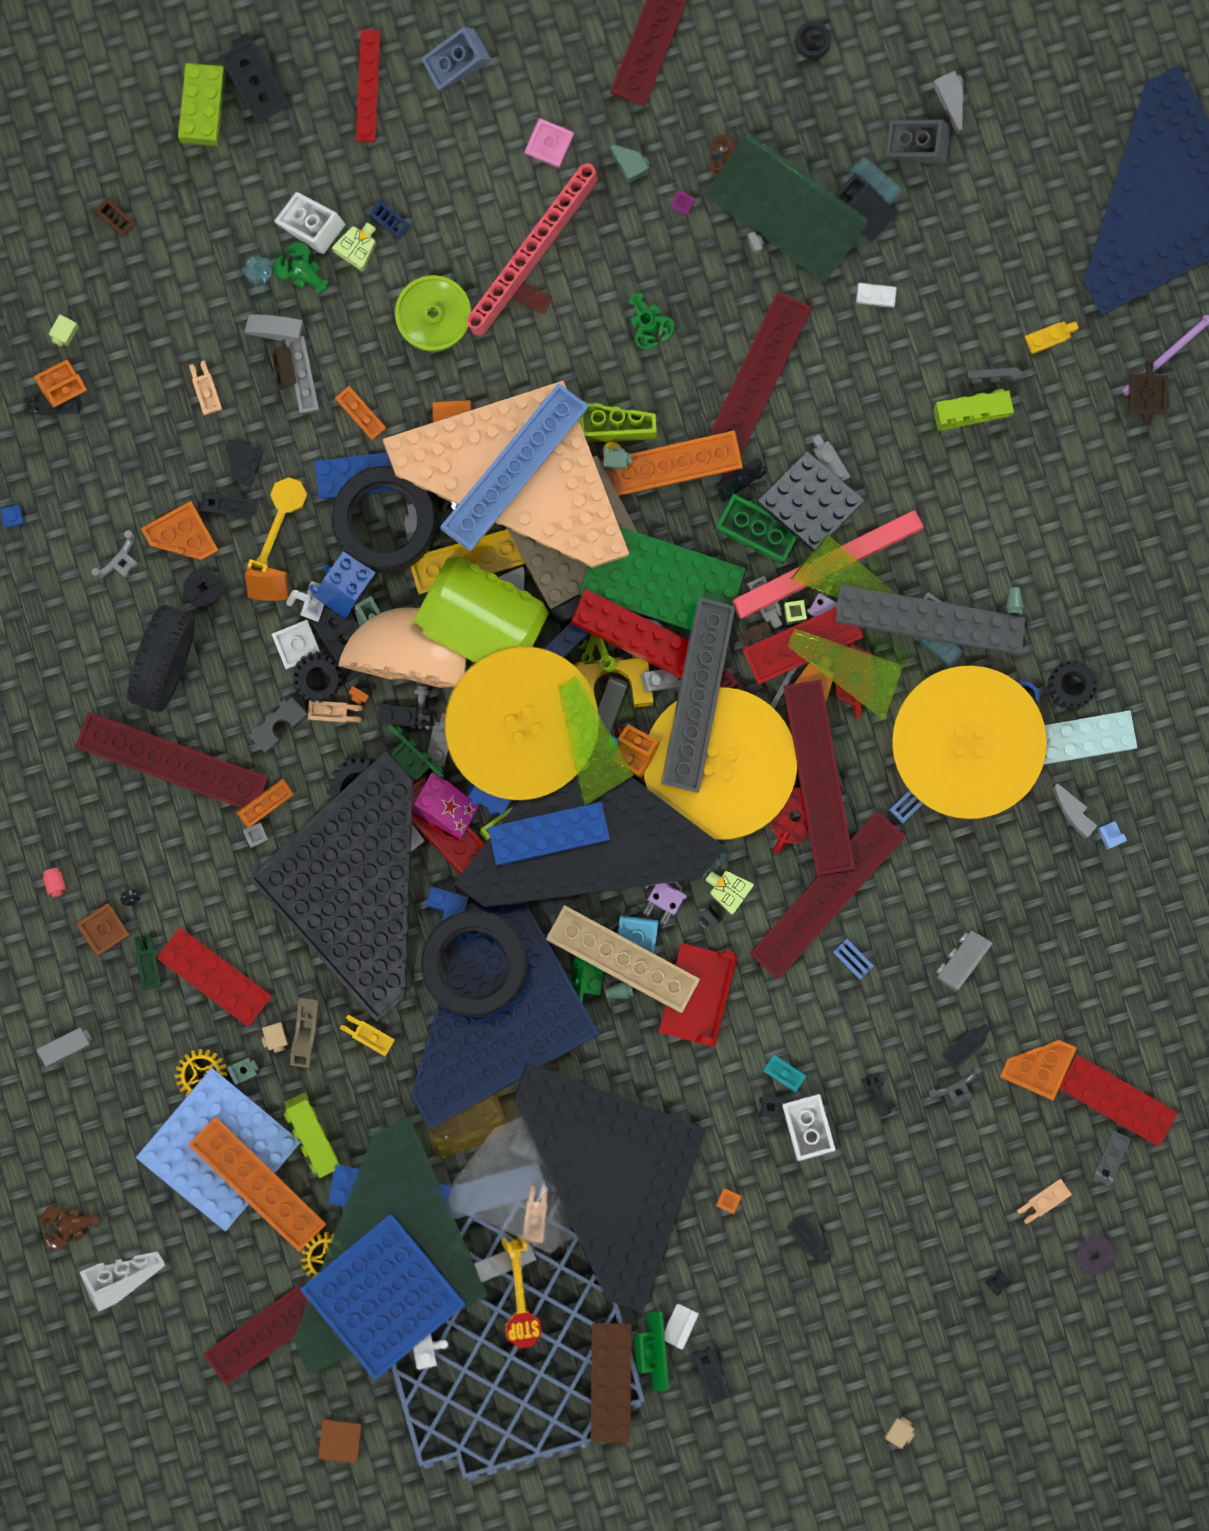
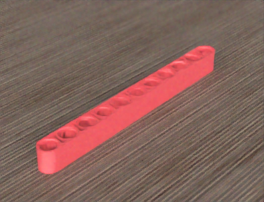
M583 164L577 170L470 313L467 323L473 334L482 335L488 330L597 184L598 175L592 164ZM592 173L591 176L585 177L586 174ZM581 188L578 192H574L575 189ZM565 203H570L568 206L563 207ZM554 218H559L557 221L552 222ZM547 232L546 236L541 237L542 233ZM537 247L536 250L529 251L531 248ZM526 262L523 266H518L520 263ZM510 277H514L512 281H507ZM503 292L501 296H496L497 293ZM487 307H492L491 310L485 311ZM476 322H481L478 326H474Z
M915 510L734 599L732 604L735 606L740 619L748 617L919 532L924 526Z

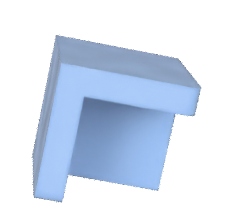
M1115 821L1098 828L1107 850L1127 841L1125 835L1121 834Z

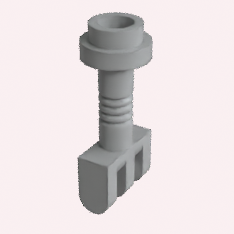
M417 686L415 694L418 695V709H425L426 695H430V691H428V687ZM418 714L417 721L425 720L430 722V726H425L426 729H430L431 716Z

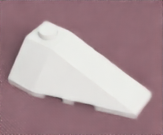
M158 1252L134 1256L132 1260L122 1262V1259L115 1260L114 1264H96L79 1273L93 1304L99 1312L118 1303L162 1269L165 1263Z

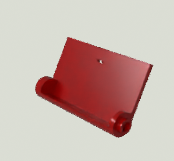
M684 943L680 944L675 966L700 980L682 1013L665 1005L658 1033L712 1047L716 1046L738 958L734 956L735 952L723 950V953Z

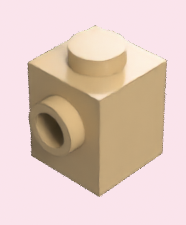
M280 1022L262 1028L264 1036L261 1039L264 1048L268 1047V1050H273L274 1053L284 1051V1046H288V1041L283 1024Z
M896 1417L884 1438L902 1449L906 1442L909 1444L914 1436L912 1432L914 1428L910 1426L912 1422L904 1417H901V1419Z

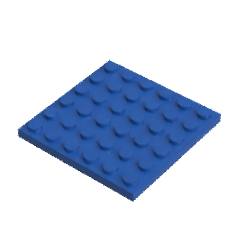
M392 1214L388 1215L300 1289L374 1380L466 1305Z

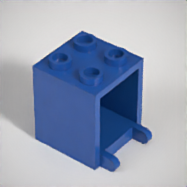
M343 551L332 568L328 565L323 567L327 575L320 587L317 588L311 585L309 590L316 594L314 598L344 618H347L354 605L357 604L366 591L375 572Z

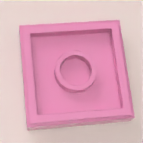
M539 118L525 154L560 168L574 132Z

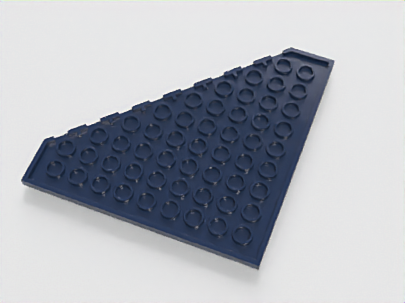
M1180 66L1145 83L1083 283L1100 316L1209 261V119Z
M469 897L465 911L478 910L495 914L507 921L516 930L526 950L527 974L516 998L504 1009L488 1016H461L450 1012L438 1003L411 1093L430 1130L520 1080L526 1063L541 1068L600 1035L548 941L545 940L546 938L526 902L484 908ZM468 931L459 934L445 981L454 991L468 997H480L493 992L502 983L507 972V956L503 946L496 938L485 932Z

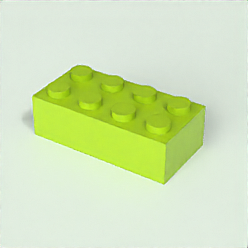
M185 64L178 134L180 143L218 146L225 82L223 66Z

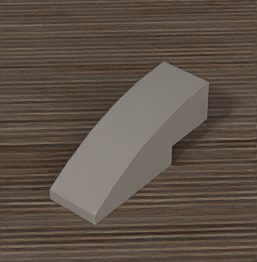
M249 315L245 334L299 343L304 324L302 320L281 316Z
M1057 783L1053 790L1062 812L1076 831L1085 839L1088 838L1097 825L1083 814L1087 807Z

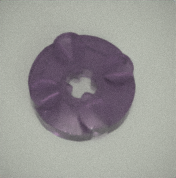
M1089 1236L1078 1244L1076 1248V1262L1084 1272L1093 1275L1103 1274L1113 1265L1115 1259L1114 1248L1107 1239L1099 1236ZM1092 1250L1100 1252L1098 1260H1091L1092 1254L1090 1252Z

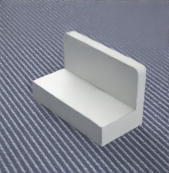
M677 1304L664 1331L665 1341L683 1350L698 1317V1313Z

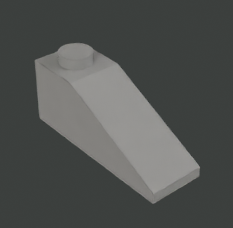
M953 71L934 80L933 87L956 134L959 135L962 131V86L964 82L961 76H957L956 72Z
M527 1242L528 1250L521 1251V1266L536 1260L530 1242ZM507 1251L475 1263L481 1282L513 1270L512 1259Z

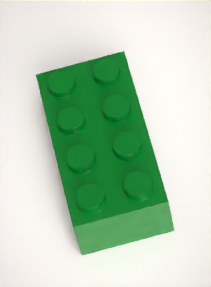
M735 494L732 495L715 530L781 565H784L797 540L793 534L761 507Z

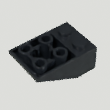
M856 172L830 202V206L872 242L897 215V212L871 184Z

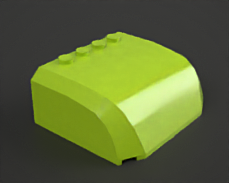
M460 557L448 558L444 563L412 624L416 625L417 623L423 629L422 633L426 637L476 663L487 655L502 649L518 646L532 647L549 612L544 602L531 596L529 592L522 591L512 583L499 579L495 574L482 570L477 564L469 563Z

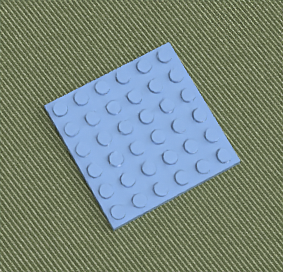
M211 1067L136 1158L226 1232L249 1203L213 1170L188 1143L216 1116L275 1173L301 1141L296 1140L293 1134Z

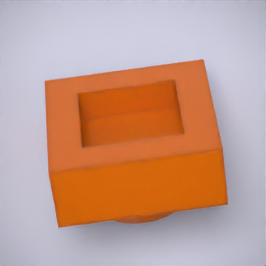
M353 686L349 691V694L352 696L351 700L359 705L362 702L367 704L370 699L369 695Z
M724 1188L716 1206L734 1214L742 1196Z

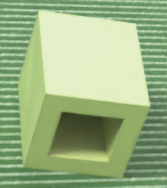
M59 314L49 335L52 338V342L62 347L64 344L68 347L79 327L77 323Z
M804 600L784 604L787 625L806 621Z

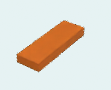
M350 386L335 397V400L372 441L387 429Z
M281 779L236 813L246 828H250L294 794L285 780Z

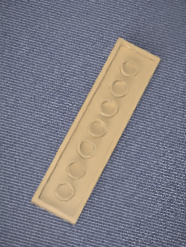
M565 905L545 939L679 1013L683 1012L700 980Z

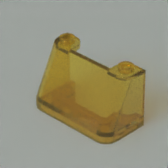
M497 1093L432 1129H429L424 1120L436 1156L440 1158L491 1142L509 1133Z

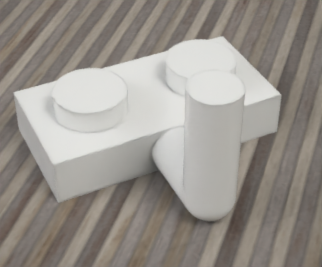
M311 581L309 587L314 585L319 588L321 584ZM309 587L307 594L293 590L286 604L292 606L296 599L304 601L300 615L318 622L324 604L314 598L316 594L311 592Z
M430 1334L415 1346L413 1350L417 1370L437 1366L434 1350L445 1349L448 1346V1341L432 1342Z

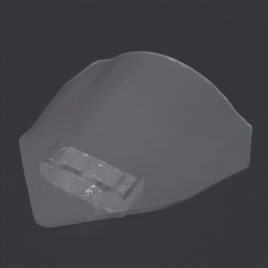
M521 1117L494 1128L450 1185V1209L499 1227L548 1253H552L569 1239L571 1224L558 1198L557 1191L545 1170V1165L533 1144V1139Z

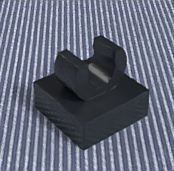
M710 905L700 913L704 919L698 924L703 929L709 924L714 928L723 919Z

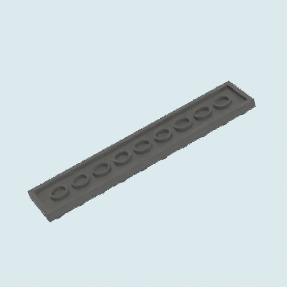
M841 584L838 589L835 623L1020 656L1022 654L1025 617Z
M701 597L697 598L660 785L699 793L735 606Z

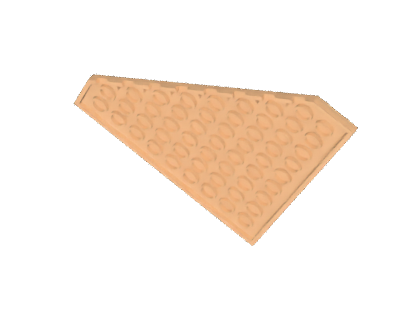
M564 381L384 438L383 443L395 476L406 479L424 490L436 493L439 497L450 502L453 501L459 504L559 383L566 388ZM578 420L495 523L511 528L514 532L525 537L528 536L544 546L556 549L562 554L594 568L627 557L629 552Z

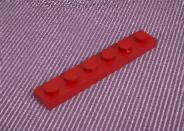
M361 30L356 142L375 143L380 30Z

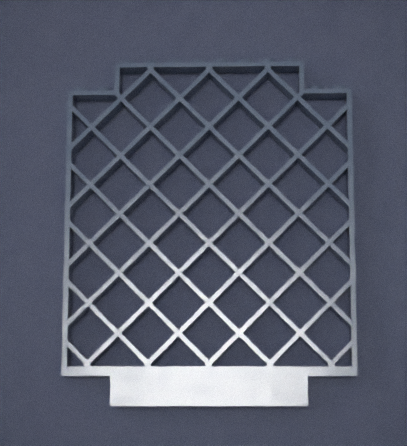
M538 1163L450 1188L444 1222L469 1215L455 1243L428 1228L438 1223L393 1216L407 1233L418 1229L423 1230L416 1242L418 1246L425 1234L428 1233L452 1247L439 1270L443 1274L455 1250L478 1262L483 1260L458 1246L472 1220L499 1234L485 1258L487 1259L493 1254L502 1236L510 1241L517 1240L505 1233V1230L519 1206L526 1210V1205L521 1203L520 1200L529 1198L530 1186H535L534 1196L541 1195L543 1187L547 1188L546 1193L556 1189L553 1183L544 1185ZM559 1198L556 1200L548 1217L545 1216L543 1232L548 1223L575 1238L561 1263L535 1250L537 1242H533L531 1247L534 1254L555 1265L558 1269L544 1293L523 1282L524 1288L541 1297L532 1315L536 1316L544 1300L571 1314L557 1340L541 1332L542 1338L554 1344L542 1368L539 1370L514 1356L518 1347L514 1346L512 1352L509 1353L484 1339L498 1313L509 1319L513 1316L501 1309L514 1286V1277L506 1272L501 1275L510 1279L511 1283L498 1306L471 1292L479 1279L478 1272L468 1290L444 1277L452 1287L465 1294L462 1299L464 1302L470 1296L495 1310L481 1337L455 1322L461 1309L453 1315L451 1320L448 1319L446 1321L448 1326L439 1341L445 1340L452 1326L478 1340L465 1366L439 1353V1349L434 1350L436 1357L461 1370L448 1396L421 1382L428 1368L423 1369L417 1380L399 1370L397 1363L392 1366L419 1467L424 1465V1469L435 1466L437 1461L442 1460L443 1463L453 1461L454 1456H457L463 1479L468 1478V1481L480 1478L479 1474L486 1472L487 1475L497 1473L498 1469L502 1467L508 1470L517 1467L516 1463L523 1461L525 1464L536 1462L535 1458L543 1456V1459L555 1456L554 1452L562 1451V1454L574 1451L573 1447L580 1445L581 1448L592 1446L591 1437H586L591 1429V1420L582 1434L557 1419L571 1393L591 1404V1399L574 1390V1387L588 1363L592 1365V1360L590 1359L592 1348L586 1357L561 1343V1340L574 1316L591 1326L592 1323H595L577 1313L591 1286L601 1292L603 1291L599 1285L594 1283V1274L588 1280L564 1266L579 1239L576 1233L551 1220L560 1203ZM515 1202V1206L501 1230L476 1217L474 1214ZM561 1269L588 1284L574 1310L547 1296ZM613 1303L614 1308L605 1323H610L616 1313L618 1323L623 1324L618 1304ZM481 1343L508 1357L494 1383L467 1369ZM557 1347L584 1361L570 1387L544 1373ZM631 1353V1370L635 1380V1384L631 1382V1388L638 1391L639 1394L638 1399L630 1401L631 1409L642 1407L645 1399ZM511 1360L538 1374L524 1400L497 1386ZM465 1373L491 1387L478 1413L451 1399ZM400 1376L415 1384L407 1399ZM541 1377L567 1391L553 1417L527 1402ZM418 1386L445 1401L431 1427L410 1414L408 1404ZM494 1390L521 1404L507 1430L481 1416ZM448 1403L474 1417L461 1443L434 1429ZM524 1407L551 1421L537 1447L511 1433ZM478 1420L504 1434L491 1460L464 1446ZM413 1423L428 1431L420 1447ZM554 1423L581 1438V1440L540 1451ZM431 1433L458 1448L457 1451L423 1460L421 1454ZM507 1437L535 1452L494 1464ZM461 1450L488 1466L466 1472Z

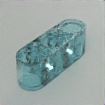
M863 156L849 170L852 176L856 172L871 184L890 206L903 192L896 183Z
M914 637L951 668L964 653L956 644Z

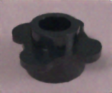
M136 890L124 891L120 898V901H123L122 905L132 906L140 900Z

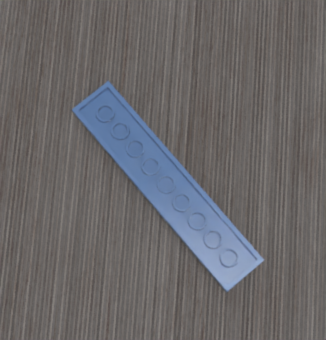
M558 383L445 520L440 529L471 552L583 416L589 406Z

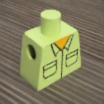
M366 223L361 231L354 226L351 227L332 247L333 252L363 272L376 246L375 240L371 238L376 229L369 223Z
M711 871L705 880L714 886L710 895L730 915L734 914L754 886L752 883L728 871L722 877Z

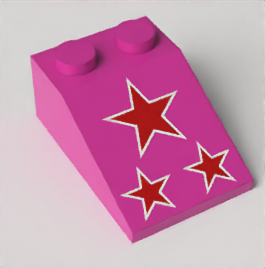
M431 773L413 805L412 812L461 839L479 806L471 803L470 799L452 784Z

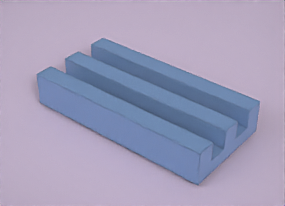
M910 790L889 810L902 824L923 804L919 802L907 815L902 817L901 814L917 800L914 796L899 812L895 810L912 794Z
M848 939L833 952L859 980L874 967ZM845 945H847L868 966L866 969L844 947ZM840 950L863 971L861 974L839 953Z

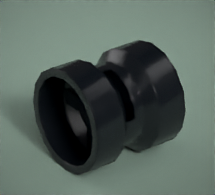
M1000 1269L995 1272L994 1278H988L985 1281L986 1285L997 1297L1002 1293V1289L1008 1288L1012 1284Z

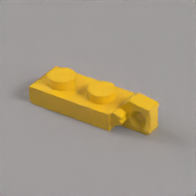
M1065 321L1059 322L1026 335L1025 340L1031 354H1035L1067 341V339L1071 338L1070 333L1078 331L1079 327L1076 321L1067 325Z

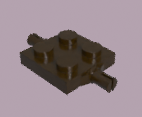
M1146 361V372L1129 374L1128 412L1143 414V426H1151V415L1167 413L1168 375L1153 373L1154 361Z

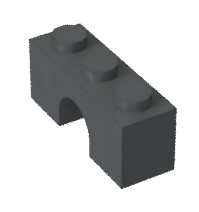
M292 697L289 700L285 698L278 705L280 708L275 713L271 711L264 718L266 721L261 726L257 724L250 731L252 733L250 738L266 755L280 743V740L274 734V728L278 723L288 722L295 729L308 717V714Z

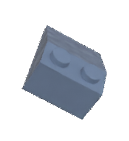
M463 27L422 57L421 60L438 90H442L478 71L489 63L491 58L473 28Z

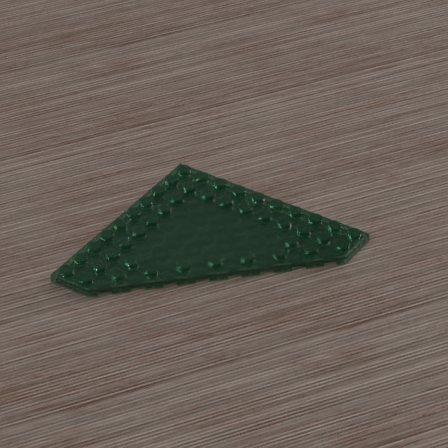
M408 1117L374 1132L320 1272L388 1215L392 1214L465 1302L466 1305L464 1307L488 1297L411 1118ZM308 1300L293 1340L308 1375H311L354 1356V1354Z

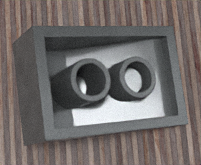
M943 120L890 121L885 157L927 164H946L951 127Z

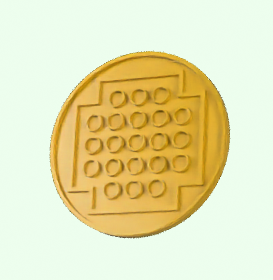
M511 647L496 651L480 659L457 682L446 708L445 738L454 763L461 773L476 787L488 794L504 799H533L545 796L563 787L585 765L597 737L598 710L595 697L587 680L565 658L537 647Z
M959 666L933 674L916 686L908 695L895 720L892 746L895 764L900 777L906 787L920 802L946 816L961 819H979L993 816L1009 809L1030 791L1042 770L1046 756L1047 741L1044 721L1038 706L1019 683L1009 676L990 668Z
M720 687L699 793L660 785L677 701L671 704L660 715L649 733V736L660 743L644 773L647 789L715 840L741 838L762 829L770 823L787 803L792 793L797 773V760L792 735L781 716L769 704L753 694L738 689Z

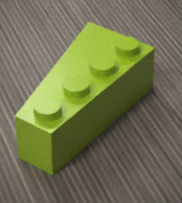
M1004 389L995 390L991 394L979 393L972 397H960L953 400L936 402L933 408L938 431L1011 417L1014 414L1010 392L1004 391Z
M586 403L589 408L579 419L587 443L657 439L656 414L624 410L620 407L602 406V404Z
M306 1092L286 1101L284 1116L288 1123L292 1122L295 1128L292 1130L296 1140H301L303 1144L301 1150L305 1157L309 1156L312 1162L309 1166L313 1174L317 1173L319 1178L333 1172L335 1165H340L329 1140L326 1139L322 1125L317 1121L318 1118L313 1107L308 1103Z

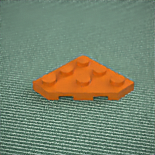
M191 501L141 528L149 545L155 548L202 561L219 552Z
M1057 1040L1016 1057H1011L1007 1060L1000 1078L1053 1101L1076 1051V1047Z

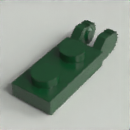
M151 934L146 935L148 950L144 951L141 950L139 936L134 937L135 955L142 990L162 987Z

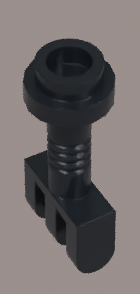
M877 1072L875 1076L878 1081L875 1082L872 1075H870L868 1079L871 1084L867 1085L865 1078L861 1079V1082L866 1092L872 1090L880 1108L877 1110V1113L884 1117L892 1113V1106L886 1105L879 1087L884 1085L879 1072Z

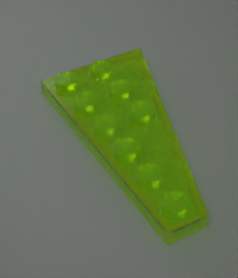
M829 535L824 537L817 548L790 578L837 598L838 589L841 584L895 594Z
M795 628L793 629L788 643L790 649L880 718L885 719L903 668L902 665Z
M573 677L559 686V692L567 721L566 724L583 796V804L587 805L634 774L578 679Z

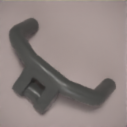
M975 1067L964 1078L944 1088L930 1090L929 1097L935 1099L949 1094L955 1107L960 1106L966 1100H972L973 1097L966 1085L976 1079L981 1074L982 1069ZM961 1089L963 1094L956 1096L955 1091Z

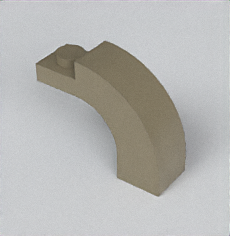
M299 998L296 1030L291 1050L290 1065L310 1067L319 1012L317 1000Z

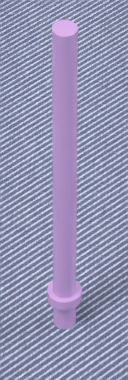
M1209 315L1203 316L1201 322L1154 362L1153 372L1207 325L1209 326ZM1129 384L1121 390L1125 396L1129 393Z

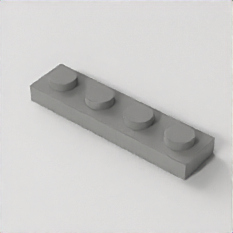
M301 336L299 343L285 340L286 346L291 351L297 381L294 386L300 414L319 411L305 338Z

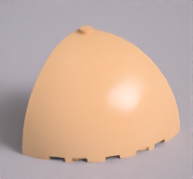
M396 608L377 614L362 624L347 642L338 666L390 680L408 679L445 688L455 687L464 675L466 657L426 637L422 633L423 629L417 623L416 625L412 624L420 608Z

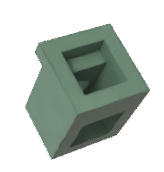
M605 447L603 464L605 469L628 470V465H632V454L625 452V449L614 448L611 451L609 447Z
M250 1058L227 1067L235 1085L258 1076L256 1071L259 1068L255 1060L251 1061ZM242 1067L247 1068L246 1074L240 1072Z

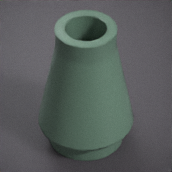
M1009 588L1005 611H1007L1008 615L1022 616L1025 609L1020 588Z
M623 981L605 988L607 999H630L632 996H635L634 987Z

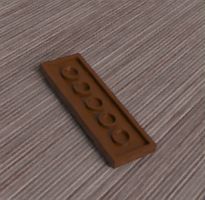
M592 1323L591 1442L630 1443L631 1324Z

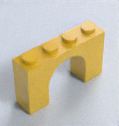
M632 656V659L624 660L623 657L614 658L617 666L611 672L601 669L599 665L600 660L594 661V664L575 663V667L587 680L593 695L594 685L602 675L618 673L624 676L631 685L634 708L653 706L652 692H644L640 675L649 672L648 662L636 656Z

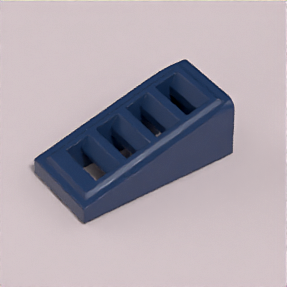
M381 200L368 213L369 218L398 240L410 226L407 221ZM382 208V213L377 217L376 214ZM389 213V217L383 222L382 219ZM395 218L396 221L389 227L388 224ZM402 223V226L395 232L394 229L397 225Z

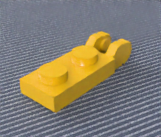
M348 1014L346 1017L348 1021L359 1025L354 1032L349 1027L341 1025L340 1029L386 1057L395 1039Z

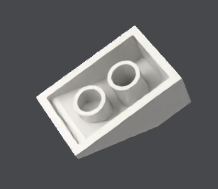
M298 192L293 195L274 221L303 243L322 254L326 252L346 225L336 212Z
M820 1094L782 1104L797 1162L836 1151Z

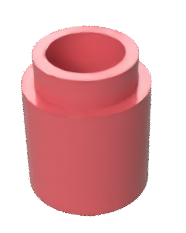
M58 868L44 871L43 881L47 895H52V898L63 895L66 887L62 873L59 872Z

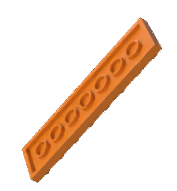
M734 430L633 453L632 465H628V470L605 469L604 466L603 468L618 496H624L743 469Z
M216 1116L188 1143L213 1170L298 1252L305 1247L306 1243L311 1241L310 1238L314 1237L326 1225L302 1199Z

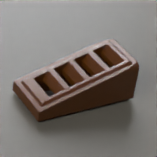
M108 198L93 212L122 237L135 224L132 219ZM108 205L110 209L105 214H103L102 211ZM114 210L116 214L109 220L107 217ZM120 215L122 219L115 225L113 222ZM126 220L128 223L120 230V225Z

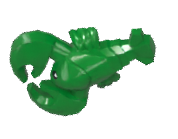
M301 242L288 246L285 250L286 253L295 250L289 256L302 257V259L292 260V270L289 271L287 259L284 260V265H281L284 258L281 255L274 264L275 275L280 280H289L297 277L298 279L293 282L296 286L303 288L305 283L316 287L315 293L324 292L327 289L328 281L320 280L316 273L320 266L315 260L311 264L309 263L310 248Z
M636 293L629 300V304L635 305L637 314L631 317L633 327L635 328L640 324L634 340L638 347L649 350L655 348L659 343H649L650 340L654 341L656 338L645 333H656L659 324H661L659 336H663V333L666 332L665 336L661 339L664 342L673 336L675 324L670 317L656 316V314L660 313L659 308L655 304L649 308L642 301L644 295Z

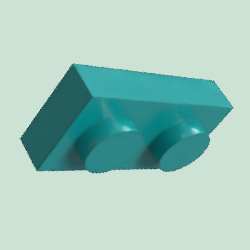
M775 1055L772 1056L763 1072L794 1092L798 1090L806 1075Z

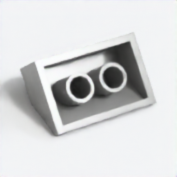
M971 931L969 934L967 932L964 933L959 940L962 944L958 949L953 948L948 955L950 958L946 965L942 963L936 971L939 974L937 979L954 992L960 989L993 944L974 931Z

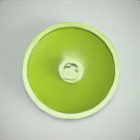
M431 275L418 278L409 283L398 297L395 307L397 327L403 338L418 349L429 352L449 349L464 337L469 328L467 318L471 313L469 299L456 282L446 277Z

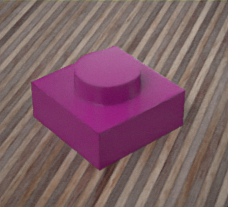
M678 190L670 208L687 216L695 198Z

